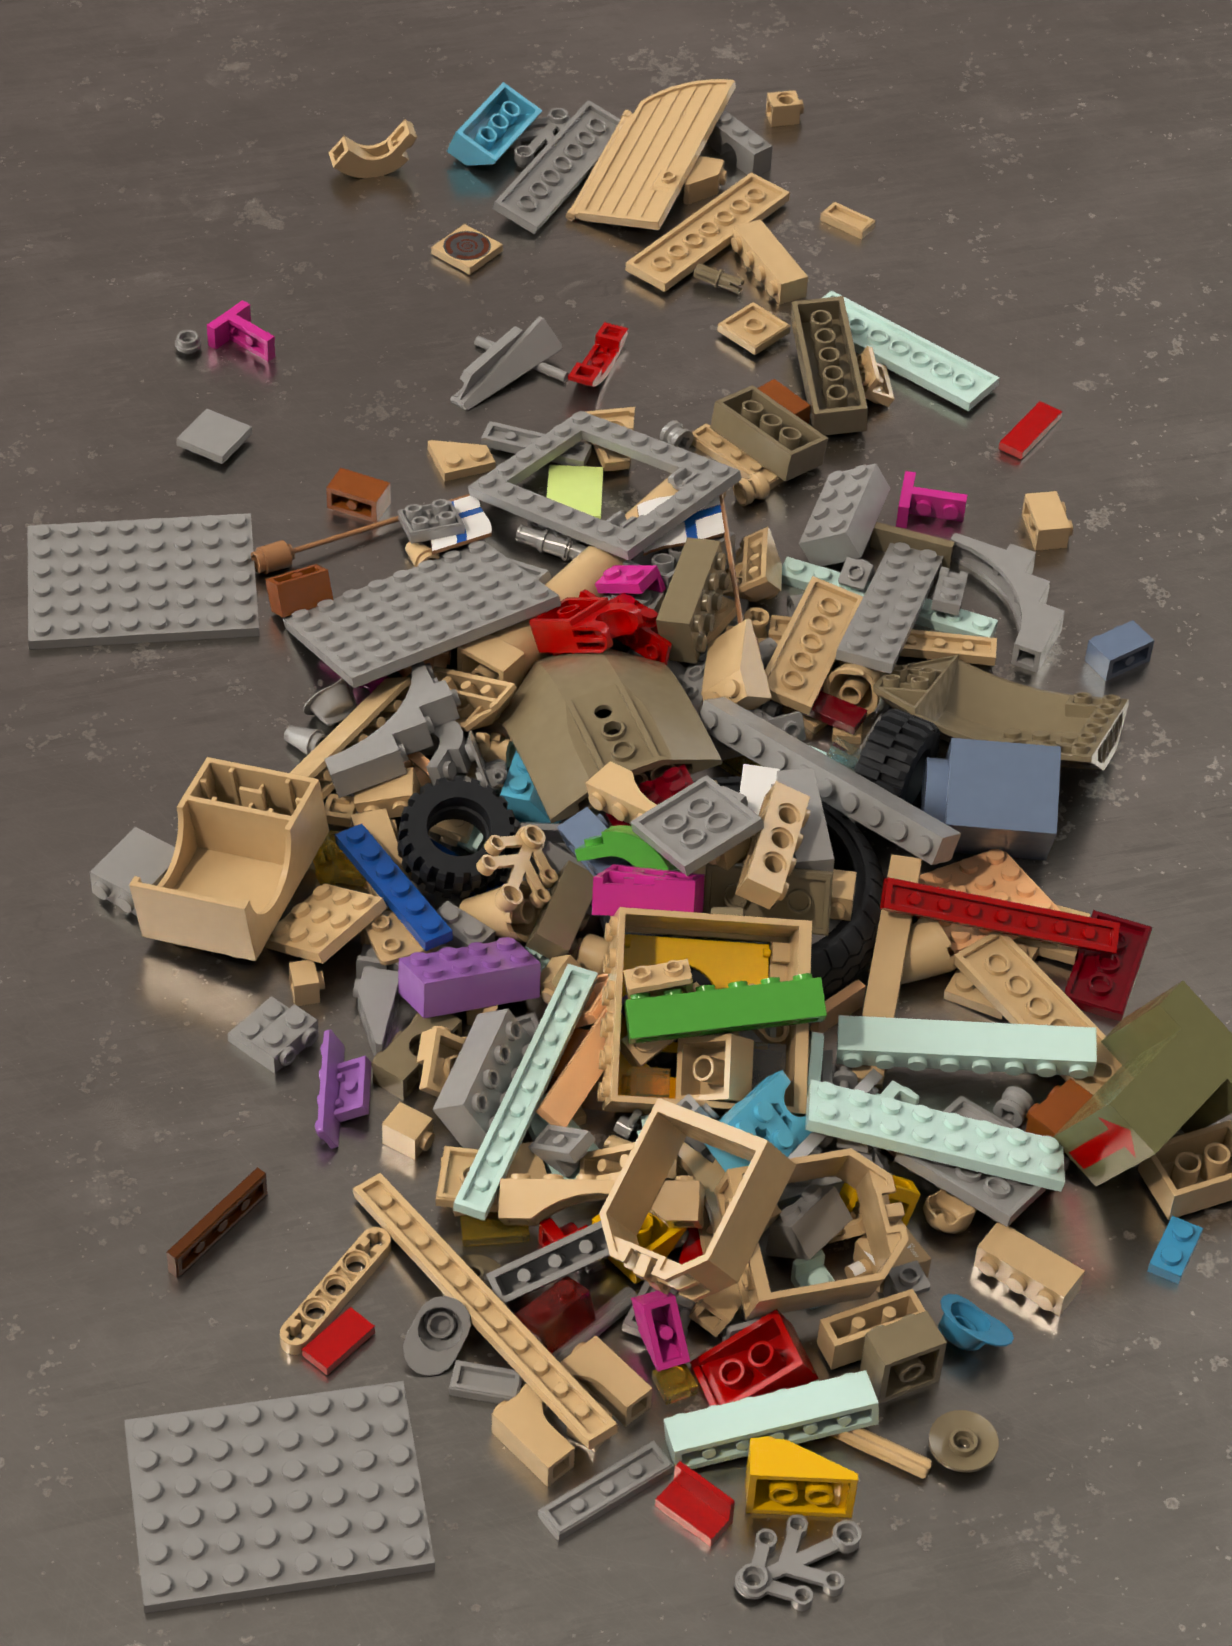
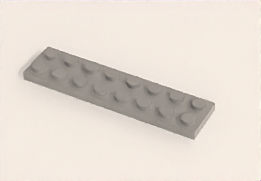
M587 100L498 197L492 209L535 234L592 171L621 119Z
M890 543L837 648L835 659L891 674L941 569L944 557L937 555L933 550L924 549L921 551L910 548L906 543Z

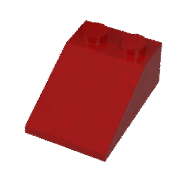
M777 1309L690 1361L710 1406L723 1405L746 1397L769 1394L779 1389L794 1388L819 1379L793 1325Z

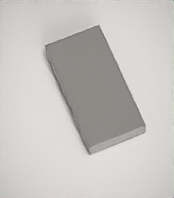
M456 1360L449 1386V1395L499 1404L504 1400L509 1401L520 1392L523 1379L513 1369Z

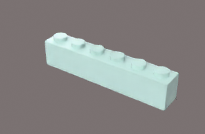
M866 1370L846 1373L842 1376L823 1381H812L806 1385L779 1389L773 1393L746 1397L739 1401L723 1405H712L706 1409L679 1413L673 1417L664 1418L665 1440L674 1466L681 1461L689 1468L695 1469L748 1456L750 1438L769 1436L775 1439H786L798 1444L879 1424V1402Z

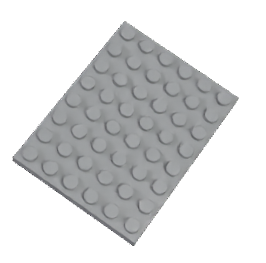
M251 513L28 525L29 650L260 636L254 560L252 561L251 553L254 552Z
M483 540L472 542L468 547L458 551H448L439 559L423 561L412 569L397 571L393 576L386 579L371 581L368 586L358 590H348L342 596L333 600H322L317 604L318 607L297 610L291 616L283 618L286 630L348 684L356 688L559 607L561 602L558 594Z
M404 1381L124 1420L145 1613L435 1570V1560Z

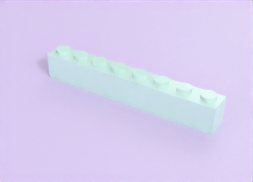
M838 1016L836 1064H844L851 1068L866 1065L876 1066L880 1069L907 1067L914 1071H921L927 1068L941 1069L944 1072L968 1070L978 1074L1005 1072L1013 1076L1023 1073L1038 1074L1042 1077L1069 1075L1072 1078L1082 1079L1087 1076H1094L1097 1063L1095 1027Z

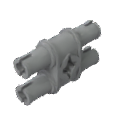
M530 520L527 522L529 526L543 529V531L521 524L516 532L517 542L536 547L540 553H548L560 557L563 561L573 560L587 548V546L582 545L584 543Z

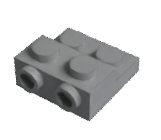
M271 996L228 1032V1041L275 1074L282 1067L291 1064L296 1055L304 1048L310 1047L315 1043L319 1036L318 1020L294 1004L288 1008Z

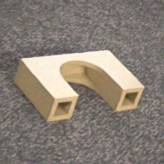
M596 1335L586 1343H579L571 1354L560 1362L595 1400L604 1405L625 1427L651 1408L653 1388ZM526 1383L516 1396L509 1401L504 1400L496 1406L492 1413V1433L549 1487L574 1467L575 1447L547 1421L544 1416V1412L548 1407L547 1404Z

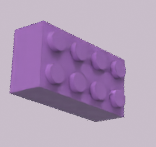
M502 937L495 942L489 943L473 942L461 948L445 947L438 952L432 953L416 952L412 953L409 957L399 958L398 993L423 1018L539 998L541 963L520 943L510 937Z

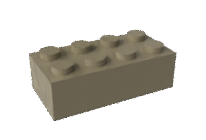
M753 385L715 401L710 428L785 482L823 464L828 438Z
M689 537L686 539L656 618L659 635L672 643L668 659L670 661L697 664L701 652L704 653L706 650L708 632H712L714 628L715 613L721 609L722 594L724 590L728 589L730 582L729 573L725 571L726 554L722 553L720 541Z

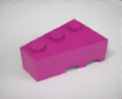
M613 864L593 877L592 915L614 916L619 907L702 913L705 874L691 873L686 876L679 871Z

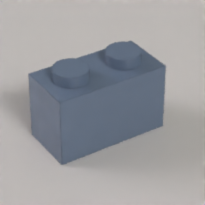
M1132 620L1090 639L1087 645L1085 662L1105 681H1108L1149 662L1154 640Z

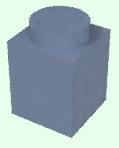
M951 738L945 759L929 757L925 759L920 810L961 833L954 853L978 855L991 849H1000L1007 852L1012 858L1046 860L1057 835L1061 747Z

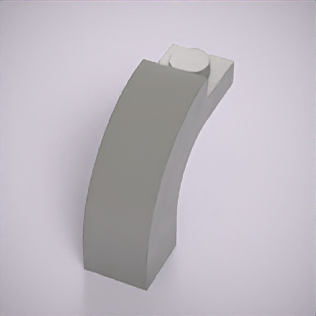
M455 720L434 727L435 733L430 734L434 746L419 751L423 755H433L426 767L433 786L436 783V779L446 777L447 781H452L456 773H468L471 761L465 749L466 739L461 726Z

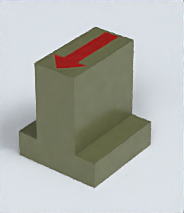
M1184 981L1179 982L1123 1018L1101 1041L1122 1066L1053 1138L1059 1142V1145L1063 1147V1151L1095 1186H1098L1155 1155L1179 1129L1186 1134L1208 1127L1232 1113V1033Z

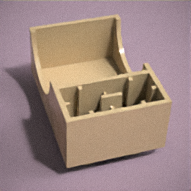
M207 757L177 806V841L166 874L157 886L142 883L140 877L134 876L129 887L142 937L169 942L178 946H188L225 954L234 958L256 961L329 832L320 781L316 778Z

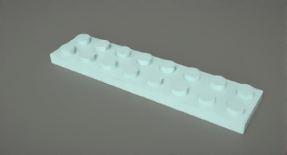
M831 290L822 298L839 297L841 295ZM844 297L855 352L860 354L867 346L872 347L877 363L885 365L887 369L967 411L971 410L998 387L1000 378Z
M810 1080L807 1088L805 1130L1059 1192L1063 1189L1065 1184L1063 1147L1051 1136H1041L1018 1128L1004 1127L985 1120L980 1121L963 1117L956 1113L931 1109L924 1105H914L891 1097H881L858 1089L853 1090L836 1086L830 1082Z

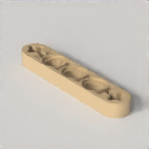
M372 1227L364 1231L287 1319L280 1329V1345L286 1353L291 1355L302 1354V1349L330 1325L391 1252V1237L388 1231L380 1227ZM370 1243L376 1244V1245H374L373 1248L370 1250ZM352 1262H361L365 1265V1268L360 1272H352L347 1269V1266ZM332 1285H341L345 1288V1291L341 1295H331L327 1292V1289ZM313 1308H320L325 1311V1315L319 1319H312L307 1316V1312ZM300 1332L302 1339L296 1337ZM290 1335L296 1337L293 1340H289Z

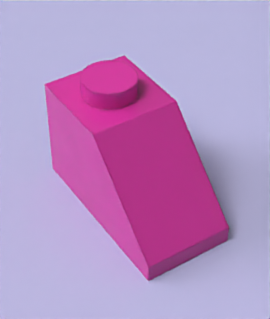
M653 1291L631 1298L638 1331L656 1370L661 1371L690 1362L675 1295L670 1292L664 1294L660 1291Z

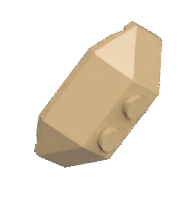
M766 527L743 537L739 543L741 547L736 550V563L734 565L739 596L741 599H747L750 602L771 599L781 591L782 563L769 527ZM727 568L725 571L730 576V569ZM730 576L729 587L723 591L722 595L734 597Z
M438 666L432 669L438 681L446 680L450 690L456 689L461 705L457 706L460 718L455 719V721L459 723L464 732L493 724L510 704L517 689L515 683Z

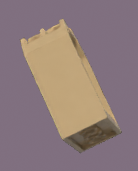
M658 1097L599 1213L609 1254L613 1259L623 1262L624 1267L633 1271L640 1279L647 1281L655 1290L664 1294H668L671 1288L680 1291V1296L696 1302L739 1282L796 1164L766 1139ZM688 1136L751 1162L705 1254L687 1263L679 1264L639 1246L637 1234Z
M852 1148L790 1158L796 1164V1167L787 1184L836 1176L856 1189L866 1235L877 1272L865 1276L771 1292L758 1242L737 1283L745 1319L765 1316L775 1309L780 1313L870 1297L886 1278L909 1241L905 1224L897 1225V1222L905 1216L902 1202L892 1204L889 1202L888 1194L896 1192L892 1174ZM748 1166L727 1169L716 1186L715 1194L721 1219Z

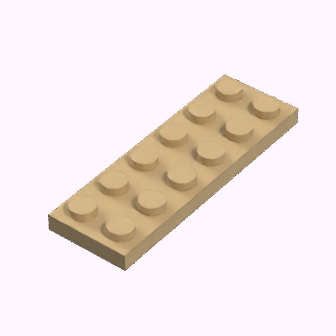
M812 576L765 669L772 696L771 700L804 714H810L836 660L837 648L863 596Z

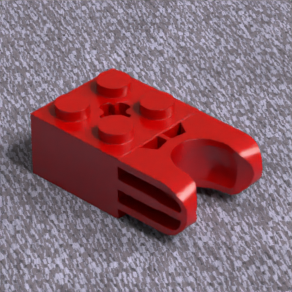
M567 597L560 601L561 606L541 613L529 620L539 653H552L553 656L563 653H603L613 646L612 638L633 634L643 627V618L636 605L632 603H609L608 597Z

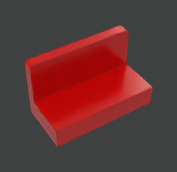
M679 1461L674 1466L673 1481L655 1499V1507L711 1547L733 1523L735 1501Z

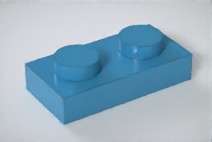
M1172 1216L1147 1271L1179 1284L1200 1240L1203 1228Z

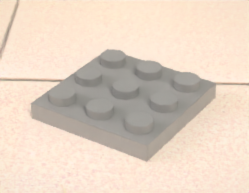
M708 775L630 822L635 834L686 876L764 828L761 817Z

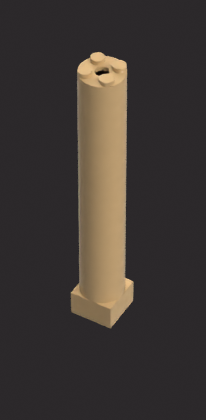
M667 477L625 514L626 519L628 520L632 516L638 518L637 505L655 498L673 496L680 490L673 488L668 483ZM589 545L551 578L545 586L558 594L560 601L567 597H579L580 592L584 589L597 597H603L605 593H598L595 583L603 576L605 570L613 565H623L626 559ZM531 617L457 647V671L515 683L518 689L534 662L550 657L552 653H539L529 620L534 618Z

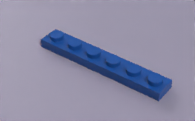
M362 823L335 834L337 846L377 894L384 899L387 906L425 951L453 940L452 929Z

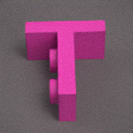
M243 300L207 324L208 346L215 350L231 340L268 362L276 357L275 336L251 323L250 304Z
M905 471L896 527L907 528L909 514L959 522L964 521L967 494L914 487L916 472Z

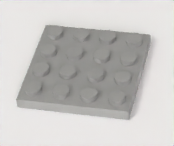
M959 1096L943 1111L980 1121H989L992 1124L1004 1127L1017 1128L963 1096ZM898 1152L895 1158L897 1163L906 1167L909 1171L925 1178L936 1187L947 1191L965 1204L976 1208L992 1220L1006 1227L1046 1190V1188ZM1064 1155L1065 1171L1068 1169L1071 1161L1066 1155Z

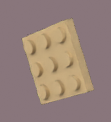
M324 883L315 888L312 895L302 903L294 906L291 912L277 923L265 944V948L323 964L386 910L387 905L381 897Z

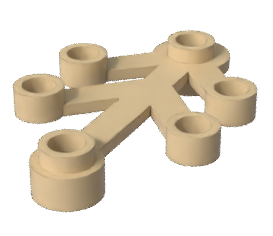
M529 824L521 827L516 835L500 837L498 835H491L484 844L488 854L483 855L476 864L477 870L485 876L492 875L496 869L513 867L507 883L495 895V904L503 912L514 911L523 901V894L519 889L523 876H525L532 890V893L529 895L532 905L537 908H543L551 899L550 893L545 888H551L558 880V875L551 868L542 851L545 846L546 836L542 829L536 825ZM505 848H520L518 854L498 856ZM531 856L540 870L538 875L530 862Z

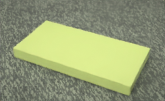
M549 465L547 498L601 519L603 467Z

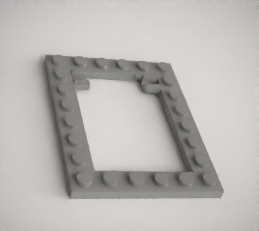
M579 411L563 423L555 426L554 429L542 437L537 438L535 442L523 450L518 451L505 462L499 464L486 475L481 476L476 482L468 486L471 497L629 561L741 480L740 470L726 464L719 463L607 421L606 419L596 417L587 412ZM581 440H586L672 473L668 476V483L680 491L676 492L675 495L658 505L645 516L640 515L638 518L632 516L627 520L625 513L618 511L604 521L519 487L517 484Z

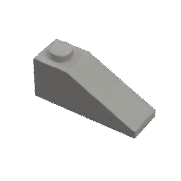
M364 966L361 979L356 978L353 997H358V1011L373 1056L375 1057L379 1051H384L387 1048L401 995L398 993V971Z

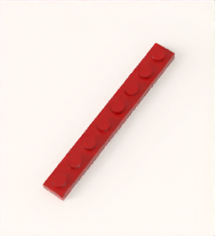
M890 877L884 879L880 904L881 910L1111 955L1117 953L1120 923Z

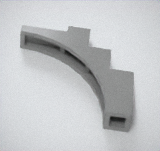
M954 533L950 540L955 542L952 561L967 567L986 579L1000 592L1014 614L1018 636L1014 643L1011 664L1038 673L1061 633L1065 611L1046 604L1050 581L1031 575L1033 573L1036 552L1011 543L1007 550Z
M421 661L411 665V685L406 698L383 726L350 748L324 759L339 798L407 774L404 762L408 761L407 755L434 746L430 734L435 733L434 727L460 718L457 706H460L461 702L456 689L450 690L446 680L438 681L437 677L435 678L430 663L424 664Z

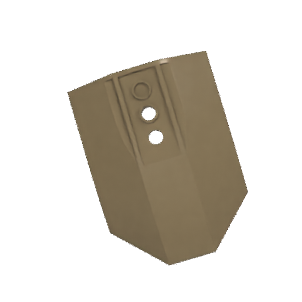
M610 648L603 653H563L535 661L514 694L510 704L499 718V723L502 724L519 754L551 823L574 816L586 807L590 810L594 809L589 802V794L585 782L610 761L632 771L637 786L645 781H652L662 776L665 771L672 767H679L683 764L690 775L722 764V759L705 726L673 672L662 662ZM601 709L612 711L611 715L606 718L595 716L596 712ZM617 729L618 731H620L619 733L614 735L606 734L609 730Z
M959 654L906 665H895L891 674L885 672L873 686V692L893 709H899L933 722L940 730L941 739L949 743L951 738L1059 746L1061 747L1060 767L1103 771L1117 750L1129 705V699H1121L1120 696L1114 694L1093 697L1090 693L1079 692L1069 695L1018 684L959 660Z

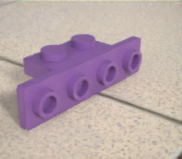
M329 1029L324 1031L323 1044L321 1045L322 1065L319 1070L320 1093L317 1096L318 1120L315 1122V1129L319 1138L323 1139L333 1149L339 1145L340 1122L369 1114L372 1062L366 1055L344 1062L345 1047L333 1031Z

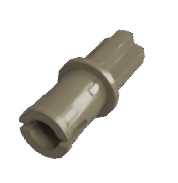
M699 263L694 270L695 278L713 284L716 289L721 287L737 295L743 289L738 286H744L745 280L724 273V269L717 270Z

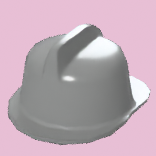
M341 678L331 686L314 694L303 707L304 713L316 715L327 726L337 724L343 721L356 708V700L352 692L354 688Z
M448 1296L434 1297L424 1303L416 1314L403 1344L404 1358L410 1368L419 1374L431 1376L444 1372L452 1365L471 1327L470 1314L465 1305L456 1298Z

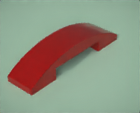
M604 322L595 335L594 346L582 363H576L568 375V380L592 387L598 386L614 366L627 338L629 328Z

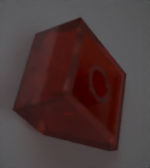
M567 1275L548 1286L513 1313L551 1354L596 1320L590 1290Z

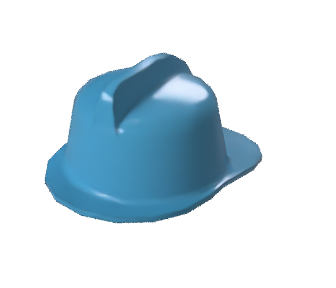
M947 1294L942 1297L940 1303L944 1314L938 1329L949 1342L967 1351L978 1350L984 1344L994 1346H1008L1012 1344L1014 1340L1013 1333L1001 1321L982 1311L962 1296Z

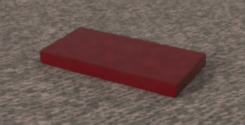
M1093 910L1092 918L1120 923L1117 953L1111 955L1079 949L1064 993L1082 1011L1121 1021L1153 927Z

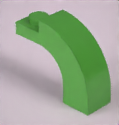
M627 825L610 826L601 832L602 835L584 839V844L575 849L577 862L614 856L627 860L634 867L681 872L635 834L631 826Z

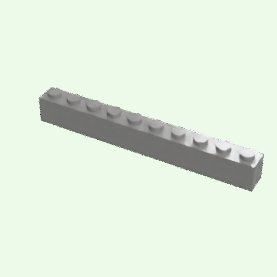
M725 697L704 700L699 717L708 734L763 767L777 768L780 771L814 768L822 801L931 865L951 860L961 833L731 700Z

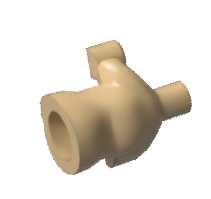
M476 732L475 739L479 743L477 745L483 760L488 763L496 759H502L510 768L516 751L512 741L505 739V735L502 733L492 732L490 736L487 733Z

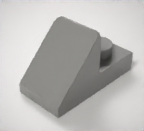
M548 1124L528 1148L563 1176L570 1177L580 1166V1159L586 1155L588 1148L595 1142V1138L589 1130Z

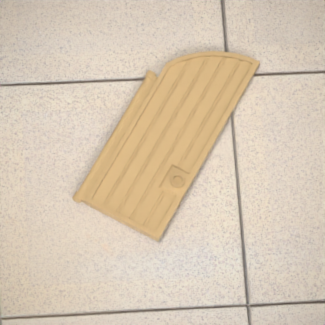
M709 79L676 85L640 101L634 114L629 110H625L615 131L565 217L569 221H573L576 218L581 221L660 230L736 88L735 80Z

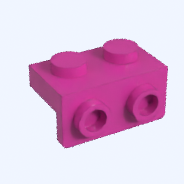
M613 565L605 570L603 576L595 583L598 593L642 594L646 589L662 593L666 589L657 565Z

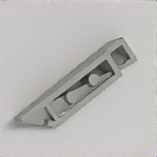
M539 316L524 333L523 330L514 326L470 364L460 377L464 385L451 397V402L464 410H470L562 350L561 342L545 319Z

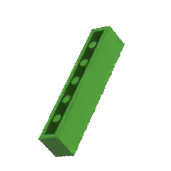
M806 973L795 975L793 980L780 982L779 977H771L760 980L761 984L749 986L747 981H737L729 983L728 988L715 989V985H703L696 987V992L683 993V989H670L663 991V996L650 997L648 992L633 994L630 1000H625L624 1004L629 1044L823 1022L827 1013L821 977L813 978L812 974Z

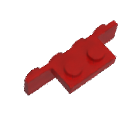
M586 589L582 590L579 597H597ZM625 593L609 600V603H632L636 605L643 618L642 628L633 634L618 636L615 639L643 657L662 662L667 666L672 643L658 635L656 624L658 613Z

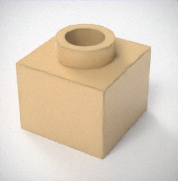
M311 960L290 962V986L295 1005L303 1006L320 1003V990L325 989L322 970L316 971L315 962Z

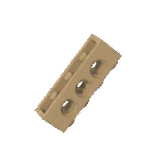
M778 781L773 784L764 796L758 815L763 820L764 828L752 835L736 888V895L769 910L777 900L782 901L789 889V883L786 882V879L792 873L797 860L793 858V855L800 847L804 836L800 833V830L805 826L810 816V810L807 809L810 796Z

